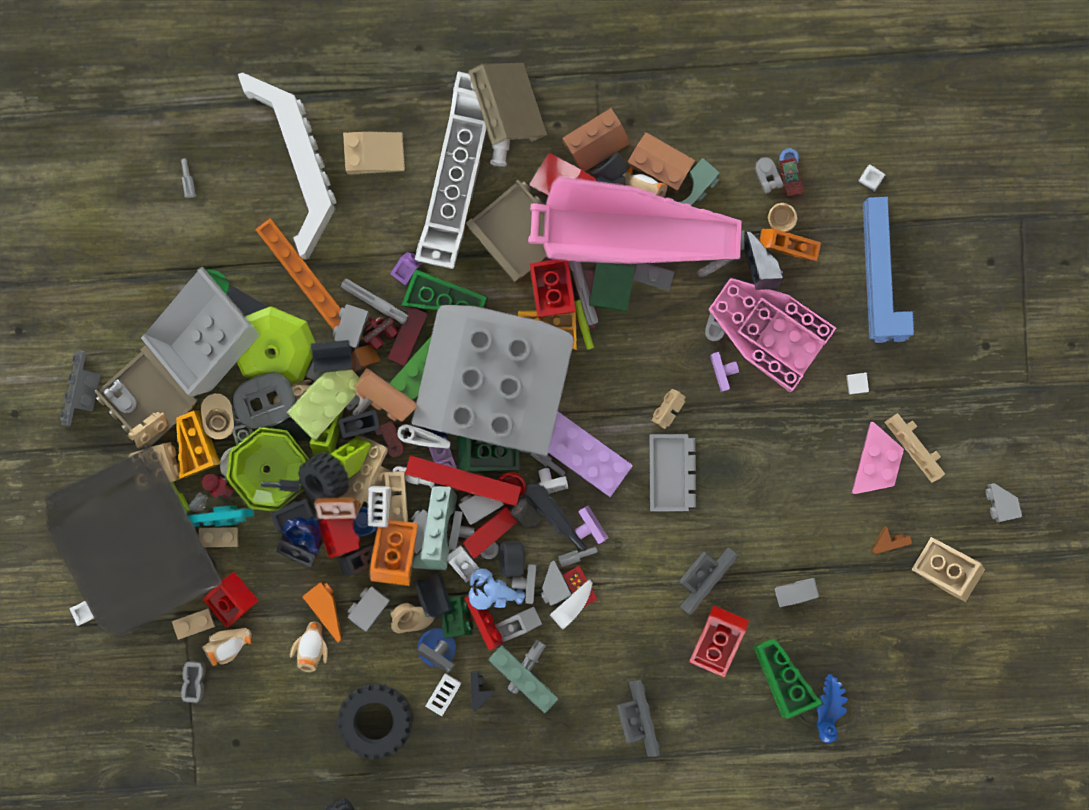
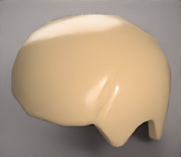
M786 203L774 205L768 215L770 226L773 229L784 232L791 231L798 219L795 209Z

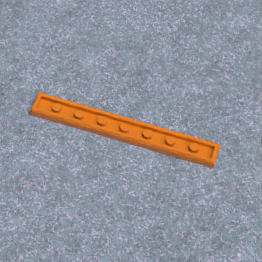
M268 219L255 230L334 331L335 326L339 327L341 321L338 318L341 308L272 219Z

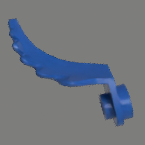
M828 674L824 682L826 687L823 688L826 695L821 696L823 705L817 707L819 719L816 725L819 730L820 739L825 743H832L838 738L835 722L846 714L847 709L842 707V705L848 700L846 697L841 696L846 692L845 689H840L842 683L837 682V678Z

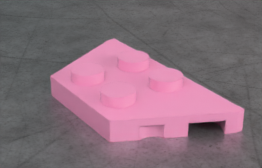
M870 422L852 490L853 494L895 485L904 449L874 422Z

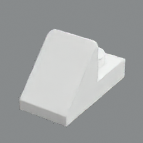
M461 546L448 555V562L465 582L470 580V576L475 570L480 569Z

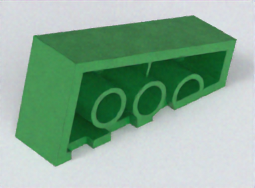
M415 269L402 306L438 310L444 305L475 306L484 309L489 297Z
M768 639L753 646L782 718H791L822 704L776 639Z

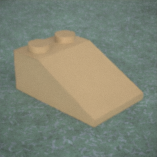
M401 132L343 133L345 168L348 175L405 171Z
M931 537L913 566L912 571L949 594L966 602L985 569L981 563Z

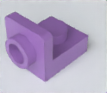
M407 252L400 258L390 274L406 285L412 278L415 269H418L422 262L415 260V254Z

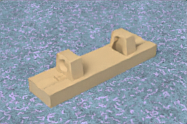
M897 413L884 422L931 483L945 475L936 463L941 457L938 452L935 451L929 454L912 432L917 427L913 421L906 424Z
M405 471L385 472V485L391 487L388 520L408 522Z

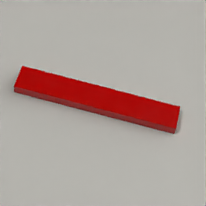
M410 456L405 475L513 506L517 505L522 488L414 456Z

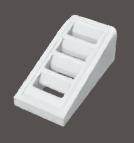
M369 487L368 526L388 527L391 487ZM377 492L383 493V496H376ZM376 500L383 501V504H376ZM375 508L383 509V512H375ZM374 516L383 517L382 520H374Z
M445 673L426 707L442 716L462 683ZM446 681L450 683L451 685L455 686V688H449L448 686L444 685V682ZM441 687L450 692V696L441 692ZM439 694L447 699L446 703L438 699L436 695ZM433 700L441 704L443 708L440 709L433 705Z

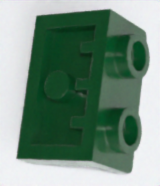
M465 597L449 598L453 610L441 616L445 639L473 635L474 624L471 620L470 609L464 599Z

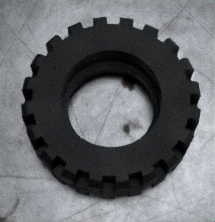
M375 683L358 688L344 700L339 710L337 723L339 724L338 732L342 736V742L349 747L352 753L355 752L362 758L367 757L370 760H375L376 758L383 759L393 755L405 744L412 730L413 716L410 711L411 707L402 694L398 693L395 688H390L385 684L379 685ZM368 704H382L392 713V730L382 739H369L358 728V714Z

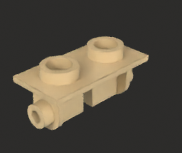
M671 389L665 395L662 405L655 410L651 421L659 424L664 429L669 427L676 415L671 413L672 409L679 412L685 403L684 399L686 397L679 391Z
M152 413L151 416L143 421L145 426L139 424L129 431L128 437L132 441L135 440L137 448H140L168 426L164 413Z

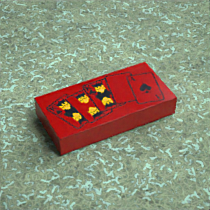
M580 566L563 574L572 593L576 592L587 582ZM592 588L584 607L598 600Z

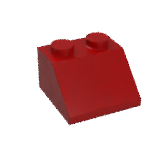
M328 518L317 522L329 559L359 549L360 539L357 533H354L352 527L354 526L353 518Z
M235 572L220 581L202 599L227 629L258 602L255 595Z

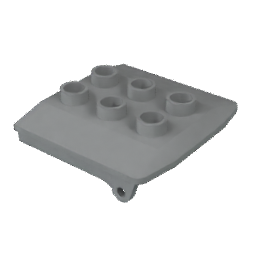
M441 306L438 309L412 425L548 456L574 343L572 335L541 321L475 306Z

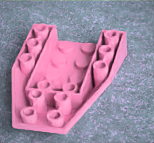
M733 278L729 279L708 309L743 357L789 392L795 389L816 355L836 330V327L790 295L770 289L756 290L753 284Z

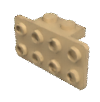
M359 436V438L370 442L371 448L360 471L349 478V489L344 495L339 497L354 498L355 501H360V508L364 501L368 502L369 487L384 486L385 472H391V470L381 466L388 451L387 447L364 436Z

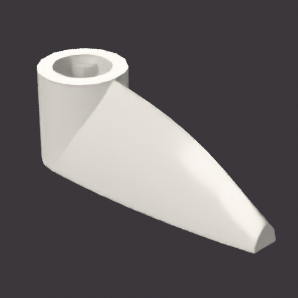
M402 425L398 429V438L407 444L412 443L438 448H450L451 446L449 441L411 425ZM409 430L411 436L406 439L404 433Z
M590 579L550 614L562 629L576 618L586 604L592 587Z

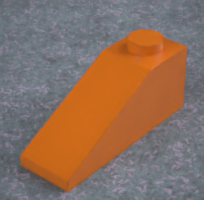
M762 229L759 241L768 251L812 261L818 260L821 245L820 242L777 229Z
M320 582L302 597L334 639L340 642L342 634L335 598L332 595L334 591L328 583Z

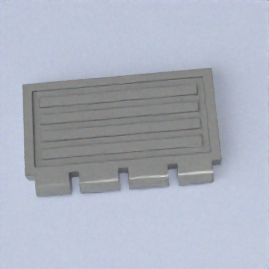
M688 434L649 435L650 511H689V507H696V494H689V490H696V475H688V471H696V455H688V452H696L695 438H688Z

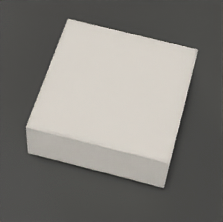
M869 164L859 182L875 191L885 174Z
M867 373L847 375L849 394L869 392Z
M88 600L70 608L77 626L96 618Z

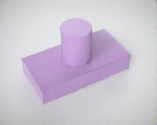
M719 352L713 353L710 357L721 392L729 390L730 387L726 376L739 373L736 361L723 365Z
M589 505L578 511L585 522L575 529L580 539L592 533L598 544L609 538Z

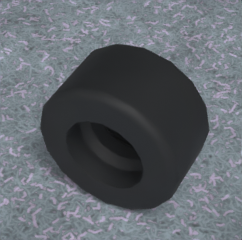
M616 152L601 162L594 169L592 175L595 179L602 176L610 181H614L628 170L629 165Z
M519 541L502 542L499 548L501 574L504 577L521 576L525 565L522 543Z

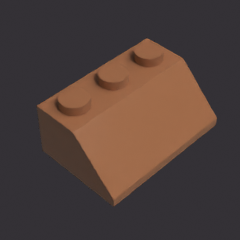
M612 108L562 138L564 146L576 165L584 172L631 144Z
M645 133L627 164L629 167H633V170L653 178L658 183L667 184V189L677 193L695 160Z
M367 368L353 386L356 389L355 394L362 399L367 397L372 400V406L379 411L381 408L388 412L386 415L395 422L397 419L402 422L417 407L414 401Z

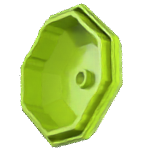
M271 306L247 315V320L253 325L259 336L237 361L242 375L252 379L262 374L275 372L282 374L289 380L291 386L302 382L313 358L311 344L316 343L307 322ZM273 348L275 350V354H271L269 352V349Z
M259 427L229 451L226 479L250 509L278 511L304 491L301 483L299 492L279 491V488L261 487L260 482H279V480L299 481V467L308 461L309 458L287 430ZM264 466L269 467L268 473L263 471Z

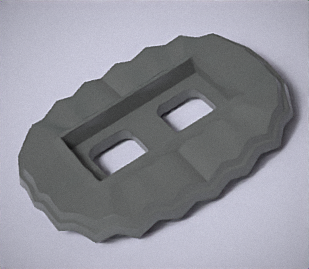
M271 372L256 376L241 384L234 393L233 403L240 421L246 427L257 430L259 427L269 428L290 418L291 416L287 412L296 403V397L289 380L282 374ZM272 391H276L279 397V402L274 405L270 403L267 396ZM258 397L263 408L254 411L251 400Z

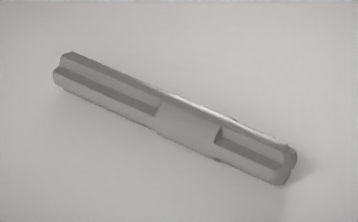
M568 260L587 324L598 323V318L594 306H589L591 295L580 261Z
M348 279L342 282L341 287L370 304L375 309L401 324L407 322L409 316L393 305Z

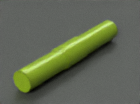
M581 300L574 301L586 349H592L594 345Z

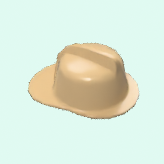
M221 394L207 396L201 405L204 431L213 439L226 438L234 429L231 403Z
M410 603L400 604L390 611L393 620L391 624L392 630L396 633L425 629L435 618L425 616L422 607H415Z

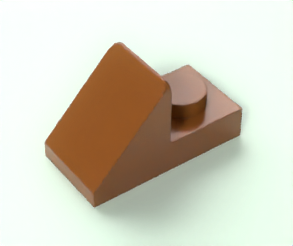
M370 344L354 349L352 352V370L354 372L380 362L376 349Z
M883 527L871 551L872 554H878L912 544L910 536L905 537L904 534L893 536L891 541L888 528Z

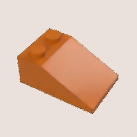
M388 520V527H378L370 567L371 581L410 585L418 523Z

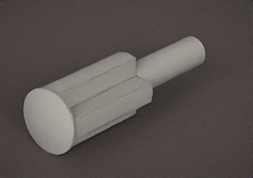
M182 159L181 163L184 174L182 182L185 198H192L196 196L193 177L189 174L187 159Z
M531 452L530 455L545 467L548 465L559 475L564 476L565 471L553 463L550 456Z
M594 547L579 553L576 550L558 556L559 563L564 567L581 561L580 558L597 553V548Z

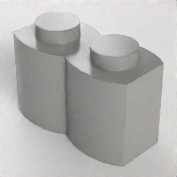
M186 662L183 669L185 682L181 690L183 701L199 702L203 698L204 684L202 681L206 674L204 662Z

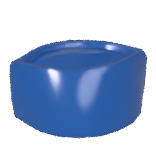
M361 507L357 517L353 518L354 526L352 527L355 534L365 536L376 531L377 526H368V508Z

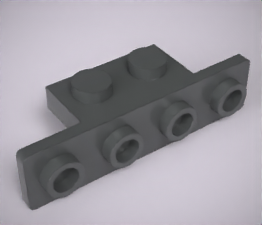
M77 350L72 358L73 370L68 377L69 389L65 393V408L60 415L61 425L71 426L74 408L93 412L96 398L94 391L98 389L101 374L83 370L86 351Z
M727 548L720 558L714 561L709 555L702 552L679 581L691 591V594L682 603L680 608L689 615L695 611L704 597L711 592L712 587L717 581L721 580L729 566L734 564L738 554Z
M641 680L629 681L633 701L617 705L626 743L643 739L647 756H659V743L655 737V727L649 713L650 707L646 702L645 687Z

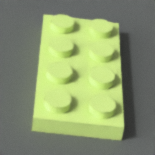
M353 370L322 373L287 413L313 439H317L355 397L356 389L353 386L359 377Z

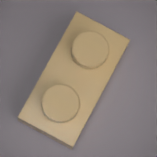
M238 527L199 528V547H239Z
M210 609L172 621L178 640L216 627Z

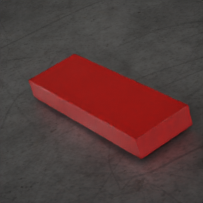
M503 507L461 544L470 556L475 559L514 526L517 521L507 507Z

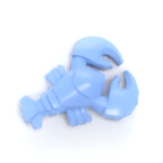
M487 569L475 570L470 576L469 582L471 586L474 585L475 580L478 581L476 586H481L487 581V584L483 587L484 593L478 589L476 590L478 596L475 595L473 588L470 589L469 601L477 609H487L493 602L496 603V608H504L506 601L515 600L517 604H522V601H524L525 592H522L523 589L515 591L507 587L506 582L498 579L494 580L492 573Z

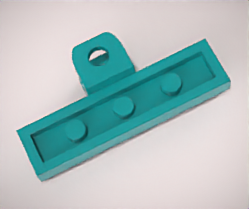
M237 505L213 507L214 513L179 517L180 524H188V527H198L200 522H203V526L215 525V527L237 525L239 522L246 521V517H253L254 512L253 509L232 510L237 509Z

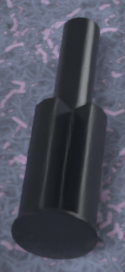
M279 480V482H260L261 487L279 488V491L287 492L300 491V481Z

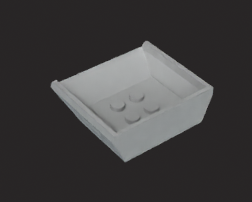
M201 267L141 339L187 395L195 396L212 391L257 339L259 334L206 270Z

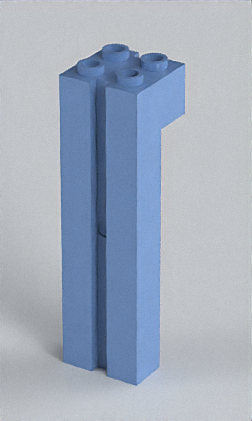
M888 197L867 198L863 203L869 340L875 339V343H883L889 341V339H894V342H904L914 335L913 312H893Z

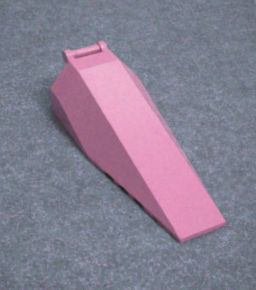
M559 177L552 183L546 205H530L532 220L531 236L528 238V243L543 244L548 258L569 261L650 263L739 259L742 221L713 213L709 210L698 209L690 204H682L673 201L674 199L656 196L654 193L635 187ZM540 212H545L543 237L538 236Z

